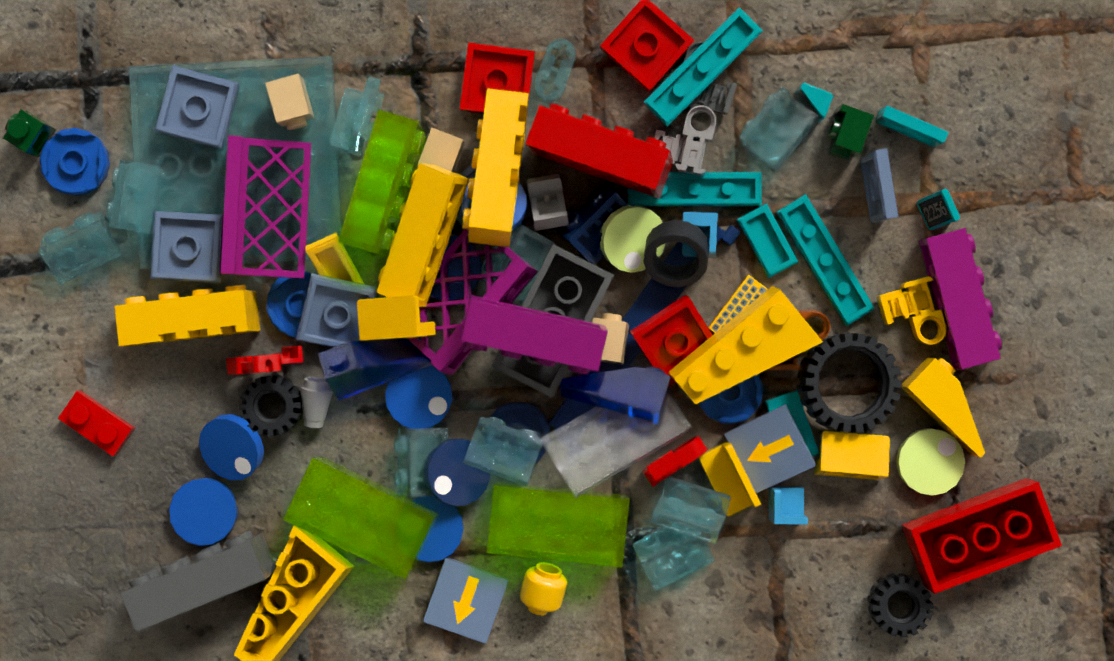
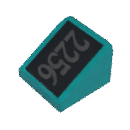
M805 82L795 92L817 122L820 123L824 120L834 97L832 93Z
M946 188L917 201V206L929 230H935L960 219L958 210Z

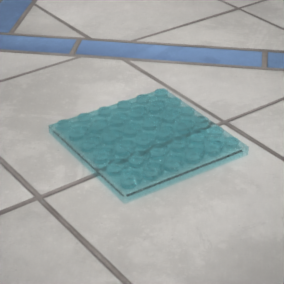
M332 56L129 67L140 269H151L154 211L224 215L228 135L242 136V138L311 143L306 246L334 233L338 234L343 244ZM172 65L240 84L223 150L155 131ZM299 74L304 79L315 118L306 120L308 125L305 127L288 130L287 126L281 127L276 123L265 83ZM249 146L248 160L257 170L273 158L264 147ZM271 148L276 155L282 150L281 148ZM289 149L280 157L292 173L303 164L304 150ZM277 161L261 173L274 189L289 177ZM249 166L247 180L255 174ZM303 170L296 175L301 183L303 180ZM259 177L247 186V195L255 204L259 203L271 192ZM293 179L278 191L290 207L302 198V189ZM275 195L259 207L272 223L288 210ZM246 200V213H247V212H248L249 210H251L253 207H252V205ZM301 204L294 209V211H295L300 217H301ZM257 211L245 220V229L254 239L269 226ZM291 213L276 225L288 240H291L300 232V223ZM273 229L257 241L270 256L286 244ZM244 234L245 247L251 242V240ZM299 238L292 243L298 251ZM255 245L243 254V264L264 263L268 260ZM287 247L274 261H298V256L290 247ZM306 253L305 261H310V258Z

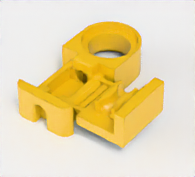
M923 277L902 283L899 290L876 296L884 325L892 324L894 322L893 318L904 316V319L909 318L913 336L918 342L926 345H934L941 342L946 335V324L941 309L935 310L927 284V282L933 279L931 277ZM926 320H932L937 324L938 333L933 339H926L921 334V325Z

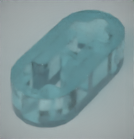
M557 39L549 44L535 80L536 95L540 100L547 103L556 102L562 97L575 63V47L566 39ZM561 47L566 48V55L570 56V59H563L560 68H555L556 56L551 53L552 51H559ZM551 73L556 74L555 86L559 90L552 91L550 95L544 94V87L540 86L541 82L547 83Z

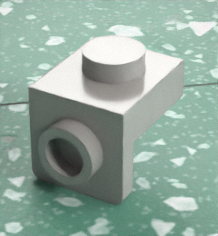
M553 174L528 179L527 186L535 231L569 225L560 175Z

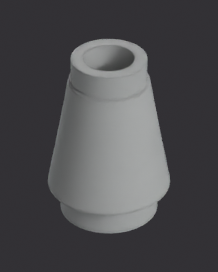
M306 377L304 378V385L300 386L303 425L310 428H322L334 389L331 387L330 379Z

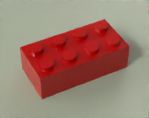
M551 103L549 108L539 105L525 143L534 155L660 199L673 164L671 151L666 148L667 144L652 137H647L645 142L633 137V131L620 126H615L614 130L601 126V120L583 114L581 119L573 117L569 114V109Z
M1028 478L901 524L923 585L934 594L1062 546L1038 481Z

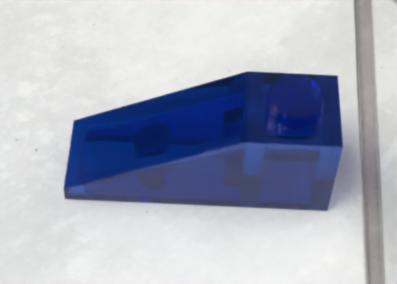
M407 338L349 341L318 353L325 380L338 401L433 365L432 361Z
M632 367L563 378L560 383L561 397L658 424L669 391L671 376L666 375L663 370L656 367H646V369Z

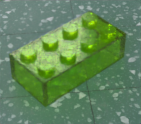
M378 109L338 240L339 243L381 257H386L387 251L390 252L389 249L396 233L394 231L396 220H401V208L406 202L405 198H403L406 187L411 188V177L417 169L413 165L416 154L421 156L427 141V136H424V130L419 121Z
M317 456L311 459L283 520L406 579L412 574L440 514L323 456Z
M495 481L487 553L623 567L630 499L628 495Z

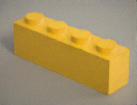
M419 163L418 168L411 177V189L408 199L400 210L401 220L397 232L389 243L390 253L386 265L379 273L377 293L386 297L417 295L419 307L427 306L469 178L436 165Z

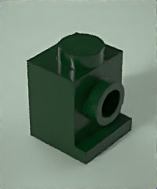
M841 104L834 113L840 119H834L828 133V138L832 139L829 149H831V155L849 160L850 156L855 157L861 154L874 115Z
M20 109L18 114H14L8 120L3 139L25 153L39 157L43 146L48 140L50 141L57 129L29 111Z

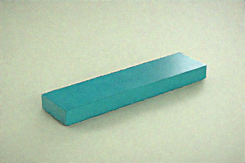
M739 7L643 104L667 128L763 30Z
M670 172L660 199L627 188V204L631 206L760 207L762 206V172H706L703 176L683 172Z
M805 194L778 210L776 214L843 325L847 326L874 310L873 304L808 196Z

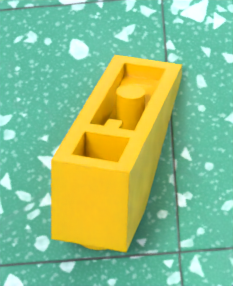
M926 358L902 383V389L944 430L956 438L958 443L969 454L981 458L985 451L961 383L953 375L955 369L943 358L939 360L936 358Z

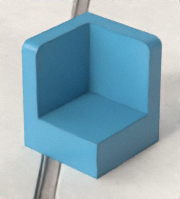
M683 212V221L699 227L706 235L709 243V258H716L718 213ZM683 243L682 255L684 257H696V251L691 246Z
M769 487V520L773 524H808V517L804 515V487Z

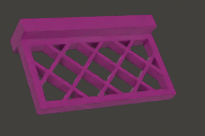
M228 135L221 274L304 279L311 143L242 138V136ZM249 146L264 147L273 158L257 170L248 160ZM271 148H281L282 150L276 155ZM289 149L304 150L303 164L292 173L280 157ZM277 161L289 177L274 189L261 173ZM249 166L255 174L247 180ZM303 170V180L301 183L296 175ZM259 177L271 192L259 203L255 204L247 195V186ZM293 179L302 189V198L290 207L278 191ZM275 195L288 210L272 223L259 207ZM246 200H247V201L252 205V207H253V208H252L251 210H249L247 213H246ZM300 204L301 217L294 211ZM257 211L269 226L254 239L245 229V220ZM291 213L300 223V232L291 240H288L276 225ZM271 229L286 243L272 256L257 242ZM244 234L251 240V242L245 247ZM298 238L299 251L292 245V243ZM253 245L268 259L257 269L243 268V254ZM287 247H290L298 256V271L282 270L274 259ZM271 262L277 270L264 268Z
M464 229L443 256L434 285L441 284L442 302L429 303L426 307H419L420 322H428L427 309L442 308L443 326H435V332L443 331L444 344L435 353L429 348L428 336H421V339L419 337H407L432 361L431 363L440 372L450 375L455 373L474 350L467 347L468 342L461 341L465 319L460 324L450 325L449 307L465 305L466 318L471 296V281L487 279V292L482 298L512 304L538 273L534 267L524 261L509 247L497 246V249H492V245L485 244V250L469 252V229ZM505 253L512 259V262L503 272L493 273L492 255ZM485 256L486 274L470 275V257ZM463 258L464 276L448 278V265L453 259ZM464 282L465 300L449 301L448 283Z

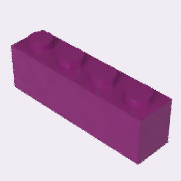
M966 228L918 240L927 275L933 279L929 282L937 310L941 309L946 324V335L944 338L952 367L954 369H965L1001 359L999 351L1002 350V342L998 332L993 331L990 318H993V309L989 299L984 298L982 286L985 283L984 275L981 268L975 264L973 253L976 252V246L972 235L967 234Z
M471 295L461 341L468 342L467 347L474 350L487 351L488 347L500 349L501 355L521 359L523 354L535 357V362L541 365L553 367L558 362L569 365L568 369L571 371L589 374V369L599 370L608 330L605 325Z

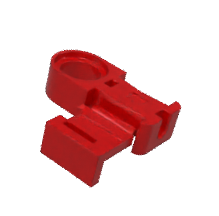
M302 346L281 347L282 353L226 358L227 375L281 371V364L303 362Z
M699 435L646 466L642 472L650 485L654 487L703 455L708 449Z

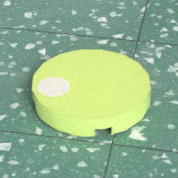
M637 205L622 206L611 213L601 230L600 249L606 260L622 271L633 273L645 270L643 260L646 239L653 228L663 223L661 218L647 207ZM665 243L657 248L656 254L658 257L663 253Z
M926 428L916 430L902 442L898 448L896 465L899 476L907 486L918 493L933 496L946 493L957 485L964 472L965 457L963 449L956 438L945 431Z

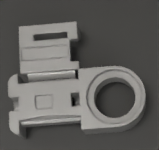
M699 105L693 107L687 113L682 133L683 137L687 138H681L680 134H677L676 138L665 136V131L656 130L655 139L667 144L666 148L671 151L673 165H675V162L681 163V165L676 164L679 172L698 176L705 175L706 170L701 169L707 142L713 143L717 125L715 113L707 106ZM698 113H705L711 118V125L704 131H697L691 125L692 118Z

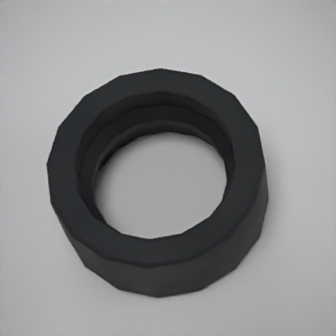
M672 220L659 224L652 229L646 239L643 262L647 273L655 281L665 286L678 288L695 283L701 279L707 270L709 258L707 237L699 227L687 221ZM675 241L691 246L697 255L696 259L691 263L675 266L663 262L656 252L657 248L664 243Z

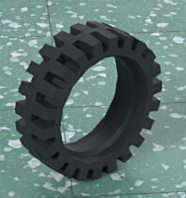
M841 333L823 339L822 343L810 348L807 352L809 355L803 358L800 364L803 367L801 371H798L797 378L800 379V385H797V390L802 394V398H800L802 406L807 407L808 410L806 412L810 417L816 419L815 422L833 431L858 433L875 428L877 424H882L887 420V414L893 413L896 408L893 404L899 401L901 395L897 393V388H902V380L897 379V375L901 374L899 366H895L893 363L896 361L894 355L887 352L888 348L884 344L878 343L877 339L865 336V334ZM843 350H854L867 356L876 367L879 377L878 394L873 404L863 413L853 416L840 415L831 410L823 401L818 387L819 373L825 361L836 352Z

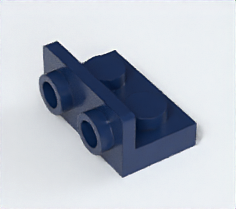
M603 185L593 190L587 196L586 203L577 212L568 215L569 225L562 226L558 233L589 263L596 265L604 257L600 249L601 230L604 222L611 213L622 206H628V204L614 190Z

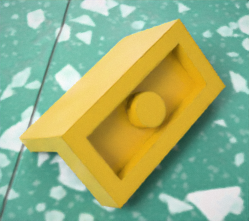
M417 295L360 299L357 301L360 341L436 335L435 321L420 322L419 299Z
M824 431L821 434L820 458L815 461L814 475L882 480L888 477L890 438L882 435Z
M726 441L698 457L727 517L751 505L755 508L761 505L731 443Z

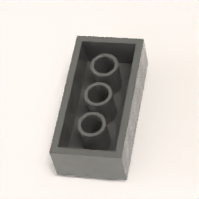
M553 244L521 307L591 322L614 275ZM499 350L491 367L553 397L568 365L556 362L553 367L536 363L535 357L522 354L521 359H515L501 355V350Z
M251 530L225 542L226 547L221 548L220 543H217L193 555L194 560L190 561L189 556H185L161 568L162 573L160 574L156 568L129 581L130 588L120 594L135 631L138 632L268 578L274 572L276 565L263 532L253 536Z

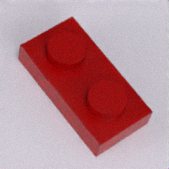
M81 390L75 392L58 417L60 421L112 456H117L135 430L134 426Z

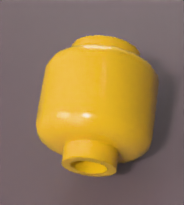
M546 562L537 563L536 566L528 568L524 575L520 599L528 607V610L536 615L543 616L547 612L557 611L563 602L567 588V579L558 566Z

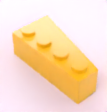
M487 88L484 117L478 120L476 139L480 140L479 149L474 148L472 169H476L475 178H470L468 184L467 198L472 199L471 209L465 208L463 217V229H469L470 243L510 247L526 133L528 93Z
M246 285L225 287L226 292L213 293L212 289L193 290L192 296L179 297V292L158 294L159 300L147 302L145 296L125 298V304L114 306L119 346L261 331L256 291L246 290Z
M771 286L668 373L687 396L697 404L823 341L780 289Z
M305 524L294 525L289 534L290 538L285 549L281 552L275 564L277 566L269 583L266 584L261 594L262 598L255 613L252 614L234 653L241 661H280L354 568L352 563Z

